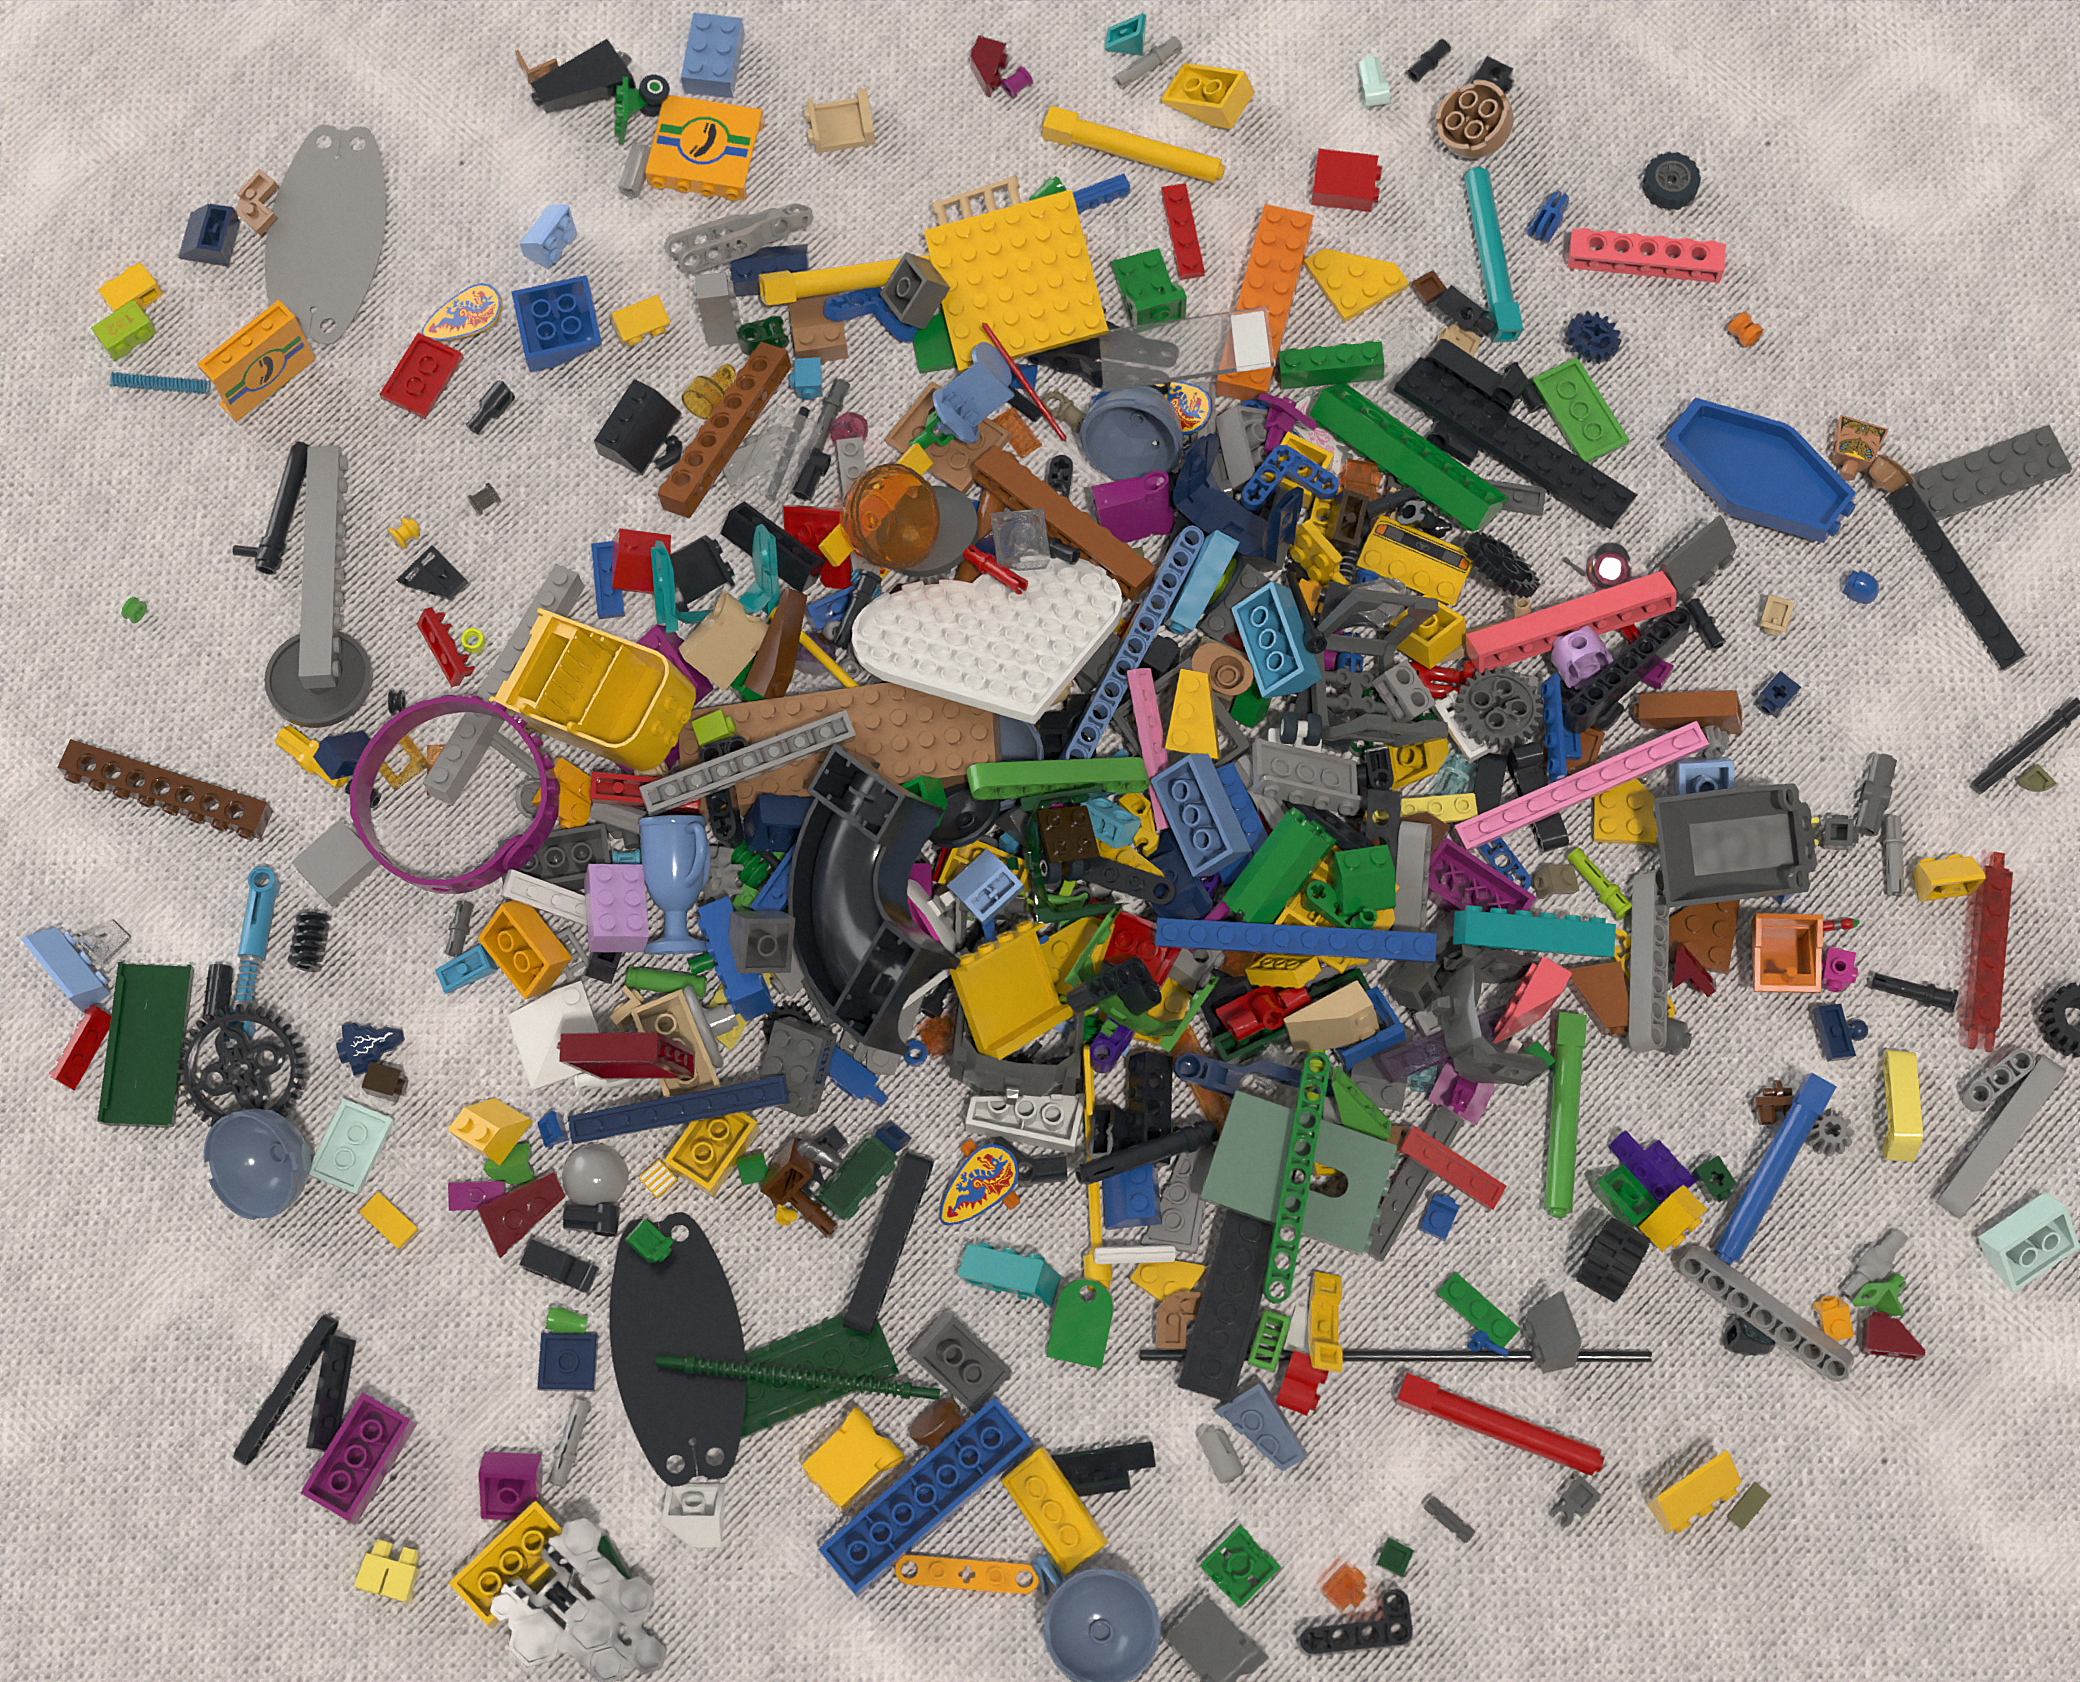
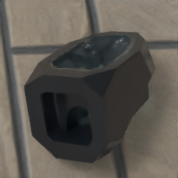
M1735 1318L1725 1329L1723 1336L1724 1348L1726 1350L1745 1356L1766 1355L1772 1352L1775 1347L1773 1339L1742 1318Z

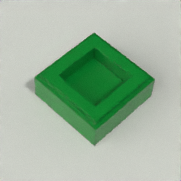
M764 1153L736 1159L742 1186L764 1181L768 1172Z

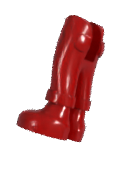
M1471 660L1464 662L1460 670L1444 668L1438 665L1428 669L1419 662H1409L1425 688L1431 693L1432 698L1444 699L1453 690L1460 694V687H1451L1452 685H1441L1430 681L1465 685L1468 677L1473 679L1474 665Z

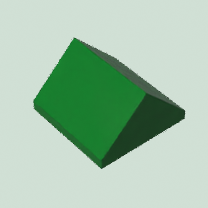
M1624 1164L1601 1178L1592 1189L1593 1194L1618 1221L1633 1229L1645 1221L1660 1206L1657 1200Z

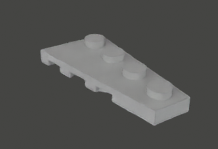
M1215 1143L1204 1149L1199 1147L1197 1151L1189 1154L1181 1153L1170 1183L1166 1186L1162 1195L1163 1198L1160 1203L1162 1224L1150 1225L1147 1234L1144 1235L1141 1242L1142 1246L1173 1245L1176 1251L1197 1254L1206 1202L1199 1200L1216 1149Z

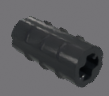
M211 964L208 967L202 1019L205 1021V1015L209 1013L216 1019L215 1009L220 1008L225 1015V1006L229 1005L234 968L229 965Z

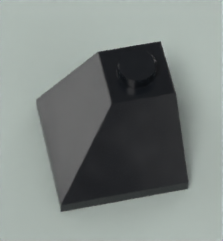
M1246 976L1219 978L1196 1012L1212 1039L1228 1031L1217 1016L1216 1009L1253 991ZM1199 986V987L1197 988V990H1203V989H1204V988H1202L1201 986ZM1187 991L1190 999H1192L1196 991L1194 993Z

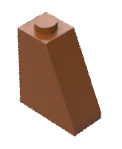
M1621 961L1567 968L1568 971L1572 972L1566 984L1600 1033L1602 1035L1610 1034L1611 1037L1626 1035L1629 1032L1630 1004Z

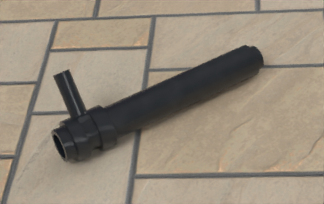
M298 441L295 442V445L291 446L266 533L261 538L259 547L234 545L232 549L233 555L255 557V569L267 575H274L280 569L282 563L280 557L284 555L286 550L285 540L307 469V453L310 446L304 442Z
M1200 1120L1195 1122L1193 1126L1189 1124L1185 1126L1176 1124L1173 1127V1133L1079 1164V1167L1075 1169L1076 1178L1080 1184L1085 1183V1185H1089L1184 1152L1186 1154L1195 1152L1199 1147L1203 1149L1210 1147L1214 1142L1218 1141V1130L1211 1120Z

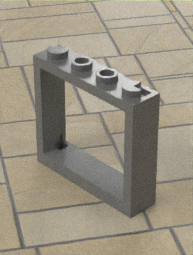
M1190 657L1154 682L1156 695L1179 680L1181 669L1193 671ZM1213 691L1215 713L1238 745V747L1213 763L1215 769L1239 758L1249 751L1252 745ZM1131 698L1115 710L1112 716L1114 720L1111 721V724L1119 735L1124 732L1129 740L1126 746L1134 757L1139 754L1143 759L1138 737L1125 719L1126 716L1133 712Z

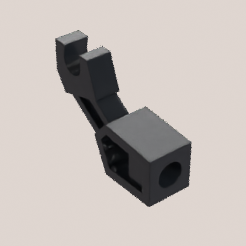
M835 1126L814 1140V1142L820 1145L828 1140L838 1154L849 1145ZM817 1163L814 1165L812 1177L801 1187L810 1199L814 1196L810 1191L812 1183H819L822 1189L826 1187L821 1171L822 1165Z

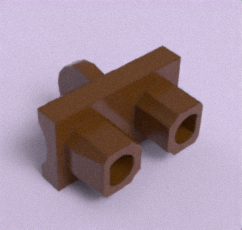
M1774 1080L1773 1088H1763L1764 1096L1773 1097H1755V1101L1751 1103V1112H1756L1759 1125L1774 1124L1776 1122L1775 1111H1784L1785 1118L1792 1106L1790 1104L1794 1098L1792 1096V1088H1783L1781 1080Z

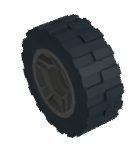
M1666 152L1665 154L1657 155L1647 165L1643 177L1642 190L1645 192L1646 199L1648 198L1652 205L1658 206L1657 208L1667 209V211L1680 210L1684 206L1687 207L1695 199L1700 185L1699 167L1697 168L1695 161H1692L1689 156L1682 155L1679 152Z

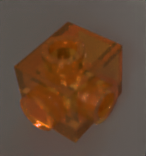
M948 1015L943 1018L937 1016L926 1023L927 1026L919 1030V1037L927 1048V1052L932 1060L952 1051L955 1021L951 1022Z
M1346 1564L1322 1589L1321 1593L1343 1613L1350 1604L1355 1608L1367 1596L1363 1592L1368 1586L1364 1582L1366 1577L1357 1567L1353 1566L1350 1568Z

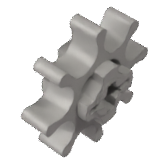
M709 846L710 867L707 882L701 890L705 894L702 906L726 896L742 894L743 890L737 887L735 879L738 878L737 872L742 871L744 867L743 864H731V855L734 849Z

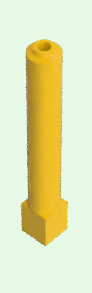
M1050 105L1043 123L1044 140L1072 147V144L1075 143L1216 184L1217 180H1222L1226 166L1222 165V159L1080 119L1079 113Z
M930 254L919 255V257L928 259L931 262ZM902 258L795 273L781 271L759 274L761 300L768 306L797 302V298L883 287Z

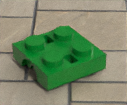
M1239 1525L1199 1565V1568L1241 1609L1281 1569V1566L1261 1549L1252 1536ZM1224 1548L1231 1553L1228 1559L1221 1553ZM1251 1575L1259 1582L1255 1587L1247 1580Z

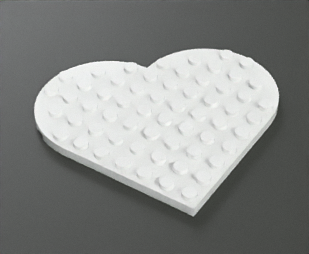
M1031 556L1010 561V565L1007 568L1028 581V588L1025 592L1020 589L1023 592L1020 595L988 574H982L973 583L956 580H939V584L924 585L923 581L903 585L901 591L891 595L888 592L883 593L862 609L852 627L853 651L858 662L868 672L883 681L1035 724L1118 625L1123 610L1121 589L1115 579H1111L1106 575L1105 569L1095 566L1089 561L1079 558L1076 564L1071 565L1059 558L1052 559L1048 556L1047 559L1032 560Z

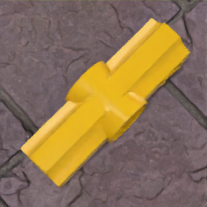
M291 725L283 727L278 732L274 741L276 745L295 758V761L303 769L312 775L316 774L336 790L346 784L349 776L331 780L313 758L319 748L317 741L309 740Z

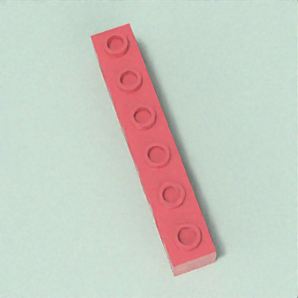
M1587 228L1572 229L1569 239L1567 268L1720 283L1725 267L1726 244L1713 240L1703 242L1693 241L1690 238L1673 239L1662 235L1652 237L1642 236L1639 233L1621 234L1611 230L1601 232L1591 231ZM1591 247H1597L1600 250L1596 251L1591 249ZM1617 249L1623 250L1625 253H1620ZM1642 252H1648L1650 255H1644ZM1668 254L1674 255L1676 258H1671ZM1693 257H1699L1701 261L1695 260Z

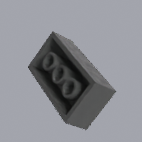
M602 823L551 832L540 849L517 871L570 891L584 889V878L588 864H613L610 834L606 824ZM510 839L499 840L498 849L500 850ZM507 873L502 876L503 885H504V882H505Z

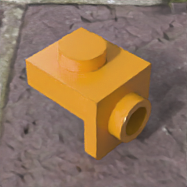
M1825 1296L1821 1298V1301L1812 1303L1813 1309L1819 1314L1821 1331L1835 1341L1854 1337L1849 1305L1840 1297Z

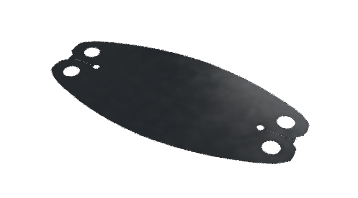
M678 1212L667 1215L663 1221H659V1225L658 1222H652L647 1219L666 1238L670 1237L672 1239L671 1231L678 1225L685 1226L689 1231L685 1241H674L669 1246L671 1252L661 1262L657 1260L656 1262L648 1263L625 1241L626 1237L642 1219L631 1221L623 1232L616 1255L611 1285L609 1318L612 1362L625 1412L648 1462L659 1478L671 1487L686 1485L693 1477H697V1473L698 1477L704 1476L709 1480L724 1478L729 1474L735 1463L740 1445L746 1404V1377L743 1376L742 1379H739V1376L735 1375L734 1378H731L729 1374L723 1377L721 1373L715 1376L713 1372L707 1375L705 1371L701 1375L698 1371H695L693 1374L685 1373L684 1369L656 1366L657 1355L682 1358L692 1355L696 1356L698 1360L703 1357L705 1361L712 1358L713 1362L720 1359L721 1363L728 1360L729 1364L736 1361L738 1365L741 1362H744V1365H746L741 1322L729 1282L706 1235L697 1222L688 1214ZM694 1438L696 1443L690 1445L689 1439ZM712 1448L721 1449L724 1453L723 1462L717 1466H712L706 1461V1454ZM673 1455L681 1456L685 1462L683 1470L678 1473L670 1472L666 1466L667 1460Z

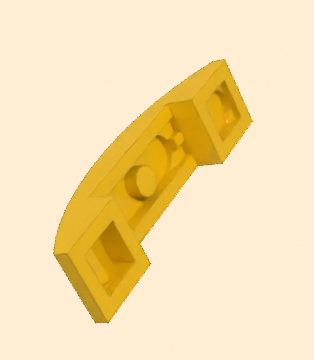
M1316 1271L1312 1278L1308 1315L1310 1359L1313 1368L1341 1373L1343 1364L1342 1346H1339L1338 1306L1342 1300V1276Z

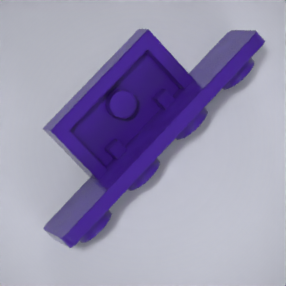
M1624 1130L1608 1146L1660 1205L1682 1185L1689 1189L1697 1182L1660 1140H1657L1644 1150L1628 1131Z

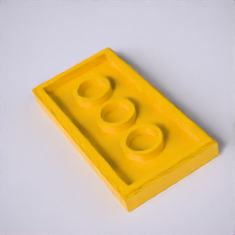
M1045 1447L1039 1448L1000 1480L1047 1551L1051 1553L1053 1560L1066 1576L1109 1544V1541Z

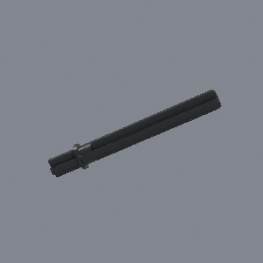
M2075 697L2062 709H2056L2051 718L1971 782L1972 789L1978 794L1984 793L2061 729L2071 726V721L2080 715V700L2078 697Z

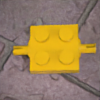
M1309 519L1302 523L1301 526L1296 524L1294 546L1290 545L1288 548L1292 558L1307 571L1311 580L1318 582L1323 587L1331 579L1334 582L1348 586L1349 582L1340 573V563L1343 557Z

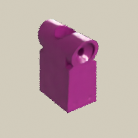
M1156 470L1144 475L1142 479L1134 477L1091 486L1097 523L1101 527L1109 529L1112 535L1121 542L1128 543L1147 538L1152 533L1157 535L1172 533L1175 518L1173 508L1169 503L1171 490L1169 477L1166 472Z

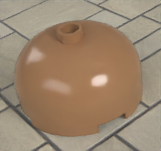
M1474 80L1473 84L1466 85L1460 89L1458 87L1454 88L1442 100L1437 110L1435 120L1439 137L1450 151L1463 158L1478 159L1489 156L1499 150L1511 134L1514 123L1512 106L1503 91L1489 81Z

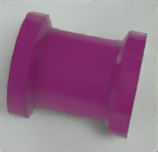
M1019 66L1016 69L1017 72L1008 79L1003 78L1001 80L1003 90L1012 99H1015L1017 93L1026 86L1030 87L1034 83L1029 72L1022 66Z

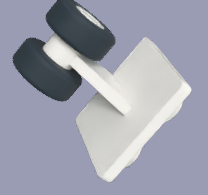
M1285 711L1281 717L1280 729L1270 728L1267 741L1321 753L1322 717L1320 714L1309 713L1305 721H1298L1296 712Z

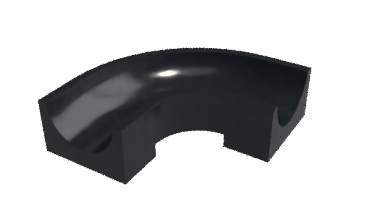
M834 744L807 790L815 799L806 815L793 854L788 890V912L790 916L795 918L793 945L805 978L816 996L831 1012L828 1017L863 1045L905 1056L910 1046L900 1039L898 1032L899 1018L904 1004L915 988L926 978L941 970H956L961 962L958 957L919 928L911 915L907 898L908 880L913 864L945 810L908 791L878 771L880 763L875 759Z

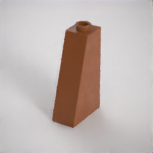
M1737 690L1639 694V703L1634 704L1635 719H1639L1642 728L1676 730L1697 721L1701 729L1714 725L1719 727L1721 732L1727 731V734H1742L1743 709Z

